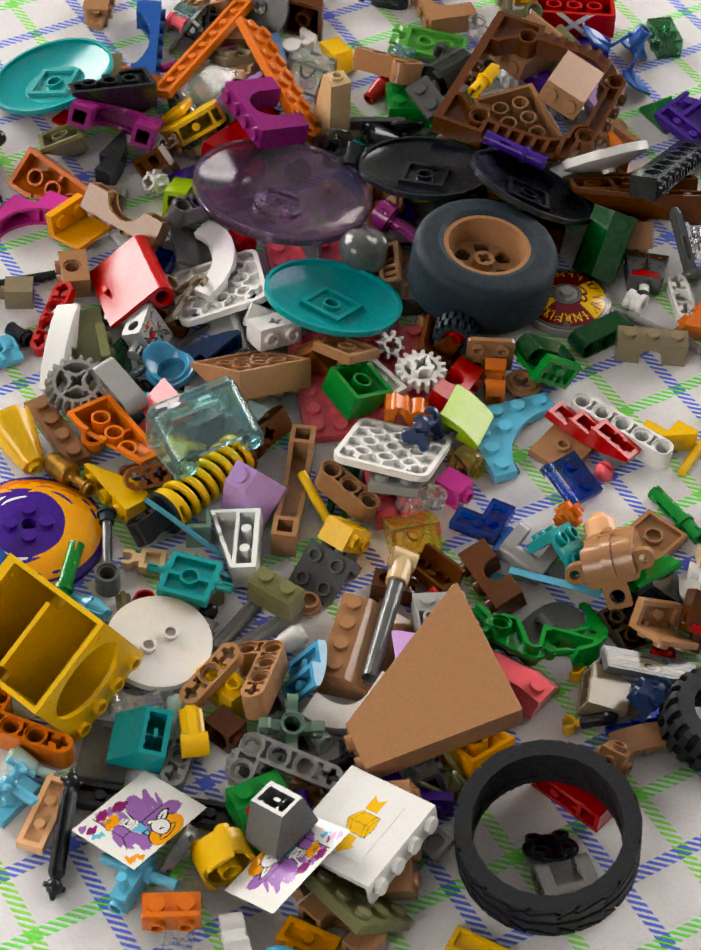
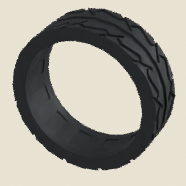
M541 739L523 742L521 745H513L496 752L480 765L481 768H477L464 784L457 801L458 806L455 808L453 829L456 861L460 878L469 896L483 911L508 928L523 933L528 932L532 935L560 936L572 934L575 931H582L602 922L616 910L615 907L622 904L629 894L640 865L643 819L636 794L626 777L612 763H609L606 758L593 750L568 742L567 744L564 741ZM535 782H559L575 786L591 794L607 808L615 819L621 833L622 847L617 859L608 871L591 885L575 892L561 895H536L518 890L501 881L482 861L473 842L474 833L481 816L492 802L516 787Z

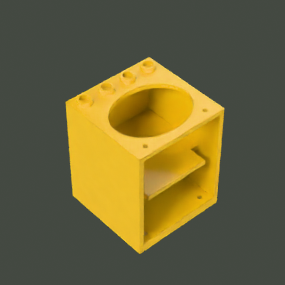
M9 553L0 565V687L35 715L65 734H69L79 742L81 738L90 732L96 718L106 711L109 701L115 693H118L123 688L125 680L132 671L139 667L145 654L89 610L12 553Z

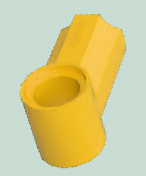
M195 704L185 705L183 709L179 710L181 757L184 759L210 756L208 731L205 732L202 708L197 707Z

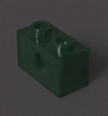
M671 16L647 19L646 27L652 32L647 41L651 52H654L657 60L680 57L683 39Z

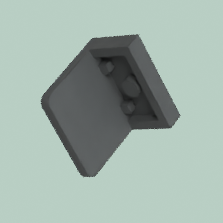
M425 75L405 88L407 95L428 123L432 121L434 113L446 96L441 95L436 81H431Z
M311 539L292 572L289 581L305 589V592H314L321 600V603L330 606L336 599L348 575L351 573L358 577L362 567L356 563L357 558L346 552H343L341 555L335 551V547L325 541L319 543Z

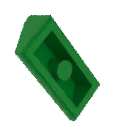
M664 555L656 559L650 568L641 570L640 577L637 580L627 582L631 592L635 593L652 581L675 573L681 568L682 563L669 555Z

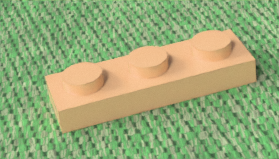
M47 775L37 796L39 801L32 806L16 839V848L39 855L44 854L55 831L60 794L65 788L63 781H60V777Z

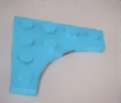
M546 392L486 406L494 415V418L475 452L494 483L517 478L518 470L512 457V446L520 435L521 429L526 424L531 425L537 420L544 418L547 411L554 406Z

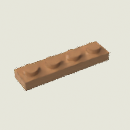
M45 394L24 402V408L25 405L28 406L32 412L35 425L56 453H62L77 464L78 467L91 462L89 452L58 411L56 412L54 406L48 403V397Z

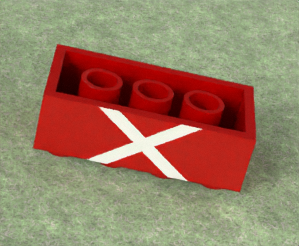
M533 0L542 6V18L554 28L562 24L573 36L587 37L582 23L585 22L586 26L597 30L603 36L607 35L609 38H613L616 20L614 0Z

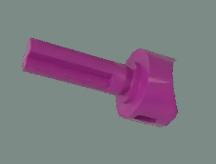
M381 200L372 211L373 226L381 232L391 227V229L413 244L416 229L397 217L400 210L397 205L389 200Z

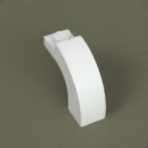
M382 670L369 692L360 701L341 705L328 700L316 692L301 715L308 722L315 720L325 721V729L329 730L333 735H347V721L385 672Z

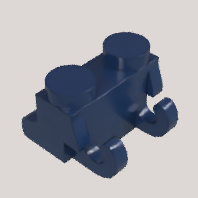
M429 406L424 410L425 414L431 412V415L425 417L419 414L413 418V425L402 430L401 436L404 443L408 445L416 444L419 446L420 451L426 452L430 448L427 437L431 435V432L434 433V441L445 437L440 413L434 406Z
M641 676L626 698L630 700L629 703L639 711L636 718L640 722H644L650 713L655 712L664 701L666 694L672 687L671 681L668 678L660 677L656 681L649 677L644 678ZM662 683L665 685V688L663 689L661 686L658 685Z

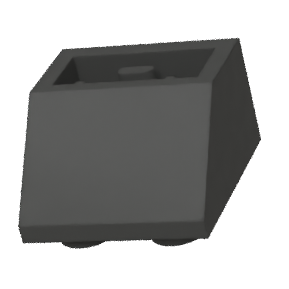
M270 781L251 799L245 839L250 846L279 861L290 852L291 848L303 836L310 832L311 828L319 820L302 796Z

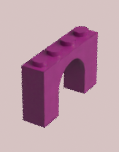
M272 77L225 82L222 101L258 149L306 143L309 124L301 113L270 115L257 110L278 106L281 88Z
M77 98L71 103L66 124L88 130L94 125L111 127L120 131L125 130L131 136L129 144L150 151L160 139V131L165 120L125 107Z

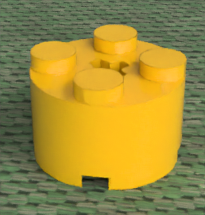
M228 823L217 825L213 832L207 834L202 839L193 841L190 846L191 859L206 888L211 891H219L217 887L224 885L227 888L256 858L251 846L245 839L243 831L237 827H230Z

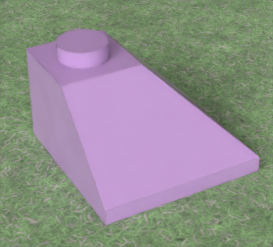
M237 459L224 483L221 509L261 508L265 529L288 489Z

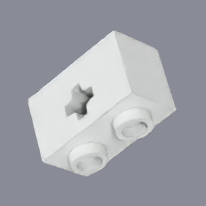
M278 312L247 319L246 340L260 352L301 342L302 327L289 321Z

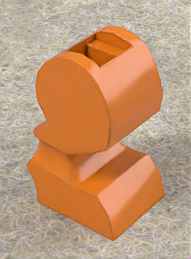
M485 357V371L483 372L484 403L504 402L506 386L504 377L507 359Z
M397 392L386 393L383 421L394 423L395 417L401 414L407 425L412 426L415 416L421 414L426 417L429 415V413H424V410L429 407V402L421 397L409 399L408 395L403 396Z

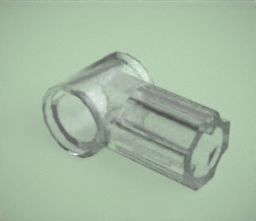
M474 14L469 17L466 36L470 41L479 43L488 28L486 26V18L480 14Z

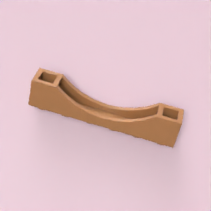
M292 423L283 486L288 490L278 504L274 514L270 536V554L296 557L307 492L297 474L306 470L309 477L311 476L316 449L317 426Z

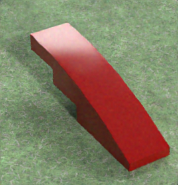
M562 401L550 408L544 416L562 431L584 445L623 462H629L642 450L607 419L597 422L586 411L581 410L579 413H576Z

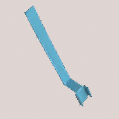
M145 499L144 502L167 517L217 556L222 557L223 553L188 526L150 499ZM224 571L220 576L223 582L229 581L231 578Z
M510 566L507 575L521 576L598 598L602 594V591L597 589L590 590L587 586L573 585L562 579ZM495 572L490 579L498 580L506 575Z

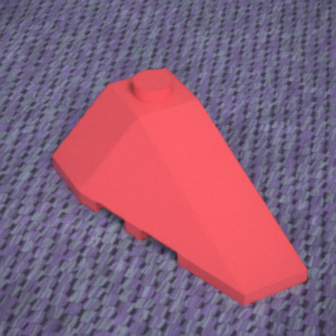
M492 649L523 709V716L530 721L561 687L541 671Z

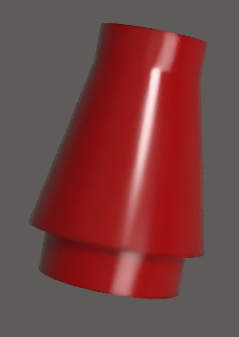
M383 76L377 77L363 95L364 100L372 105L375 101L385 97L386 82H389L390 79Z

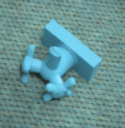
M7 758L5 762L12 765L14 769L0 780V827L3 829L27 805L33 806L38 803L37 795L41 790V785L26 776L27 774L34 778L36 773L30 770L24 762L15 761L12 758Z

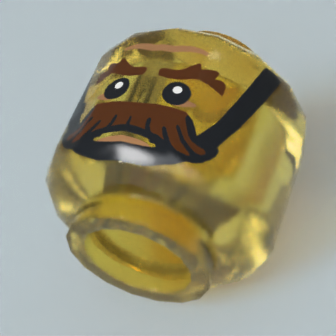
M462 445L457 449L454 448L448 455L449 466L471 479H478L485 469L483 455L468 445Z

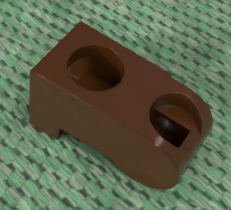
M376 567L369 598L379 603V599L384 598L387 588L385 580L388 570ZM410 576L408 587L402 593L401 605L410 606L412 593H419L420 581L416 577Z

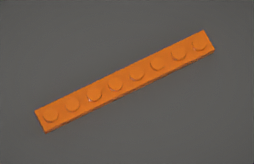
M233 0L157 82V97L171 99L237 27L235 21L240 16L245 18L254 8L252 0Z

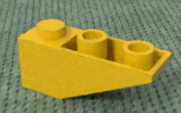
M89 463L84 464L85 475L83 479L94 481L97 486L96 493L99 500L117 511L116 519H121L126 525L131 518L146 509L144 501L148 492L145 489L131 490L124 485L122 475ZM129 478V482L134 483L135 486L138 485L137 481Z

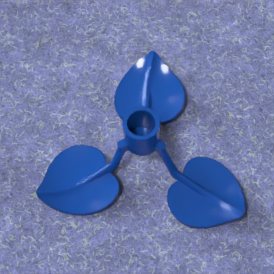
M583 22L582 26L585 35L600 50L609 52V48L621 42L634 55L628 72L624 71L622 75L633 89L650 96L651 92L648 91L644 82L633 73V67L637 59L647 60L644 43L652 35L650 29L640 23L633 32L629 31L623 37L610 43L607 42L601 33L586 26L585 22Z

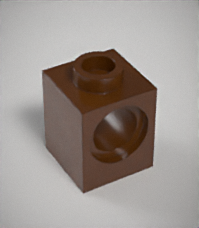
M223 704L204 720L205 732L208 731L209 740L227 754H230L232 749L238 748L242 737L247 734V721Z

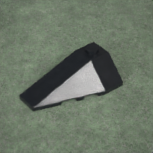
M146 67L118 70V75L110 76L107 73L101 75L100 80L89 78L67 84V89L72 97L141 111L157 107V83Z

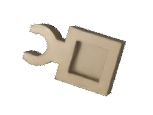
M142 547L141 553H136L133 549H123V558L125 559H121V569L131 570L138 568V574L154 575L146 573L148 562L161 566L165 565L168 557L167 550Z

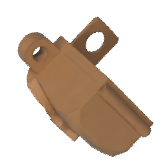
M624 526L615 529L606 527L601 532L585 539L584 547L580 551V561L572 562L567 566L565 579L573 585L587 583L590 590L602 588L607 607L610 611L612 609L630 607L634 602L627 582L637 580L640 577L641 570L650 568L653 565L655 552L651 547L643 545L636 527ZM645 555H647L649 559L644 560ZM578 571L580 575L574 576L571 572ZM621 590L626 598L623 602L616 603L610 597L611 592Z

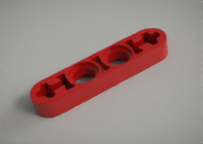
M68 281L59 282L54 286L32 335L30 347L37 357H43L49 331L44 329L51 323L54 315L52 311L57 305L73 304L76 292Z

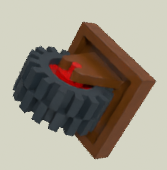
M450 312L449 316L447 313H444L438 319L429 314L423 320L417 351L421 352L424 349L426 354H429L431 351L434 352L433 357L441 356V362L446 363L445 369L449 372L459 356L464 355V351L466 352L467 339L469 337H476L477 325H474L475 321L473 319L469 321L470 316L465 315V317H462L461 312H458V315Z

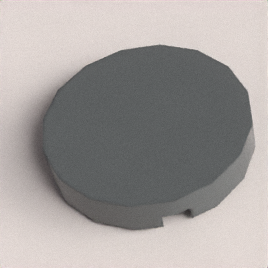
M191 824L184 828L166 854L157 872L170 876V872L178 866L190 848V835L196 837L198 833L197 828Z

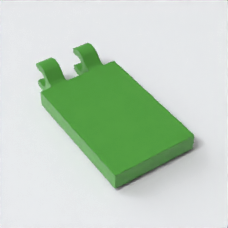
M395 24L392 31L399 34L393 33L390 37L389 44L395 46L389 45L388 53L396 54L402 51L401 55L432 62L437 59L433 55V51L438 42H443L449 48L455 46V48H464L466 50L468 37L410 24L408 28Z

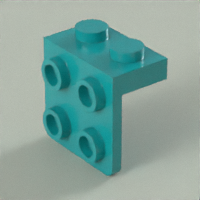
M569 521L558 527L553 524L531 536L533 541L526 545L529 553L533 554L552 544L566 568L570 563L580 561V551L584 547L579 539L578 531ZM578 571L571 572L574 576L580 574Z

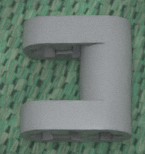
M520 521L495 554L509 566L546 575L559 556L552 544L540 558L530 554L529 551L520 546L532 529ZM529 579L531 582H533V583L536 584V585L540 582V581H536V580Z
M585 852L571 858V868L576 881L559 885L556 884L547 862L531 865V878L537 895L571 893L594 883L599 878L589 855Z

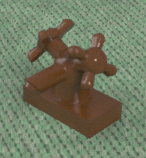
M175 133L171 134V137L168 138L170 144L167 145L165 140H160L159 146L150 151L148 150V152L136 157L132 161V164L142 178L147 174V171H153V169L163 170L169 167L173 173L181 170L173 158V152L177 150L180 156L185 151V146L182 145V142Z

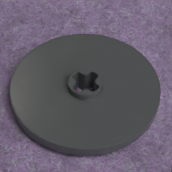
M252 0L254 8L247 14L245 19H252L258 26L263 25L270 33H279L286 25L289 17V0ZM260 4L264 5L262 11H259V8L261 7Z

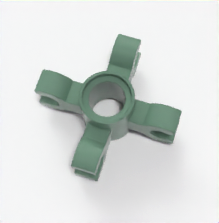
M287 693V699L284 701L285 714L281 717V720L259 717L257 733L262 735L277 734L281 742L298 749L297 741L301 736L317 739L323 738L325 721H305L304 717L297 712L298 694ZM285 725H294L297 731H289ZM284 751V757H283V758H284V762H285L286 759H287V754H286L285 751Z

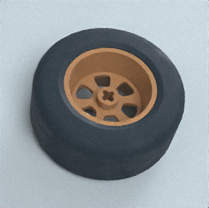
M486 199L453 201L430 212L419 224L414 236L408 266L409 287L418 304L435 319H438L439 316L442 317L444 313H447L449 316L450 312H454V315H458V312H461L462 317L468 315L470 316L469 321L471 319L475 321L474 325H477L478 335H500L514 332L531 324L545 309L557 271V249L544 226L534 217L516 207Z

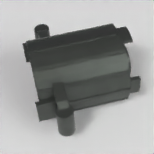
M438 42L433 51V55L437 59L422 68L421 78L427 75L431 81L435 80L440 88L441 95L444 96L451 88L471 53L464 48H455V46L449 48L443 42Z

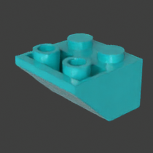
M146 705L116 713L106 763L140 771L146 770L147 772L160 775L166 756L174 711Z

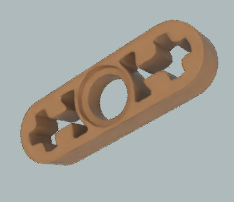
M233 642L222 644L182 686L179 697L184 705L195 704L201 708L241 666L244 655L237 644ZM227 654L235 655L232 659L226 658ZM218 663H220L222 666L224 665L225 668L222 669ZM218 671V676L215 680H205L208 672ZM201 682L205 689H203L202 686H199L198 684ZM191 693L198 695L195 699L193 697L189 698Z

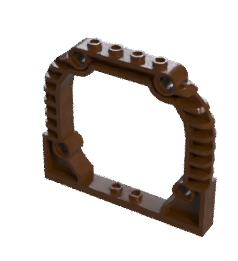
M498 11L434 113L431 132L480 148L487 130H490L519 145L529 146L531 150L547 156V162L558 164L561 160L595 151L597 147L601 148L605 138L604 134H608L611 129L612 119H617L620 111L619 107H623L626 102L627 94L624 93L627 81L622 75L618 74V69H615L610 57L606 58L601 50L596 51L589 44L586 46L580 45V41L577 40L574 42L568 41V37L565 36L563 38L556 37L557 34L553 32L547 34L545 33L546 26ZM569 50L605 73L598 83L597 103L586 123L572 126L566 136L545 137L535 135L491 119L488 110L475 108L465 94L468 87L475 82L476 74L481 73L484 61L488 55L498 57L507 54H517L524 59H530L536 55L559 63Z

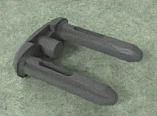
M672 207L669 217L683 268L682 275L687 279H701V268L698 269L695 264L683 213L678 207Z

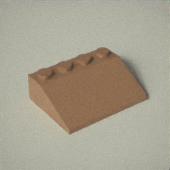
M533 83L472 99L475 108L488 110L491 119L535 135L545 137L562 136L545 104L536 98L538 92Z
M253 350L190 362L191 368L222 397L233 399L236 404H246L249 399L265 400L268 395L274 397L284 396V392L300 393L301 389L311 387V358L269 350L263 352Z
M343 593L327 642L325 675L320 686L317 688V693L360 701L369 692L373 684L363 683L364 681L361 676L382 604L368 597ZM397 613L392 631L413 632L411 620ZM392 633L381 672L382 670L386 672L395 660Z

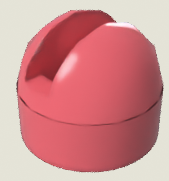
M600 461L594 470L595 479L600 482H609L613 479V465L609 461Z

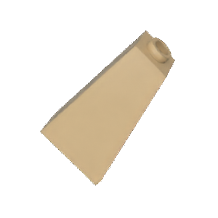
M343 70L322 75L314 115L319 120V127L327 134V141L337 140L341 145H346L349 140L351 81Z

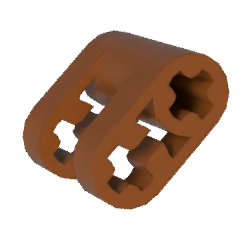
M153 460L142 466L137 463L123 465L119 468L117 474L123 476V482L127 488L142 490L164 485L165 482L171 479L172 471L167 464ZM132 473H136L138 476L132 477ZM129 478L137 481L138 485L135 486L134 483L129 482Z

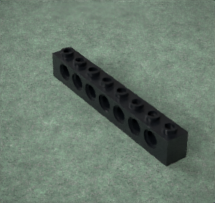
M680 139L631 174L629 197L656 201L701 166V141Z

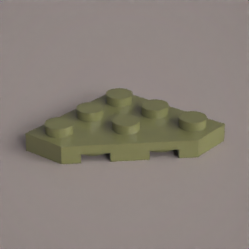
M314 870L303 882L356 935L409 931L414 923V920L406 914V909L401 905L380 896L371 905L368 902L366 889L334 876L325 870Z

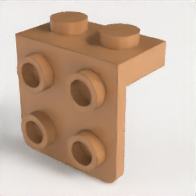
M469 337L464 358L484 369L485 357L507 359L506 370L511 371L515 340L511 338Z
M638 596L628 625L638 631V636L654 641L653 645L664 650L673 647L678 651L688 652V649L697 650L699 646L698 643L675 630L683 608L682 604L676 601Z

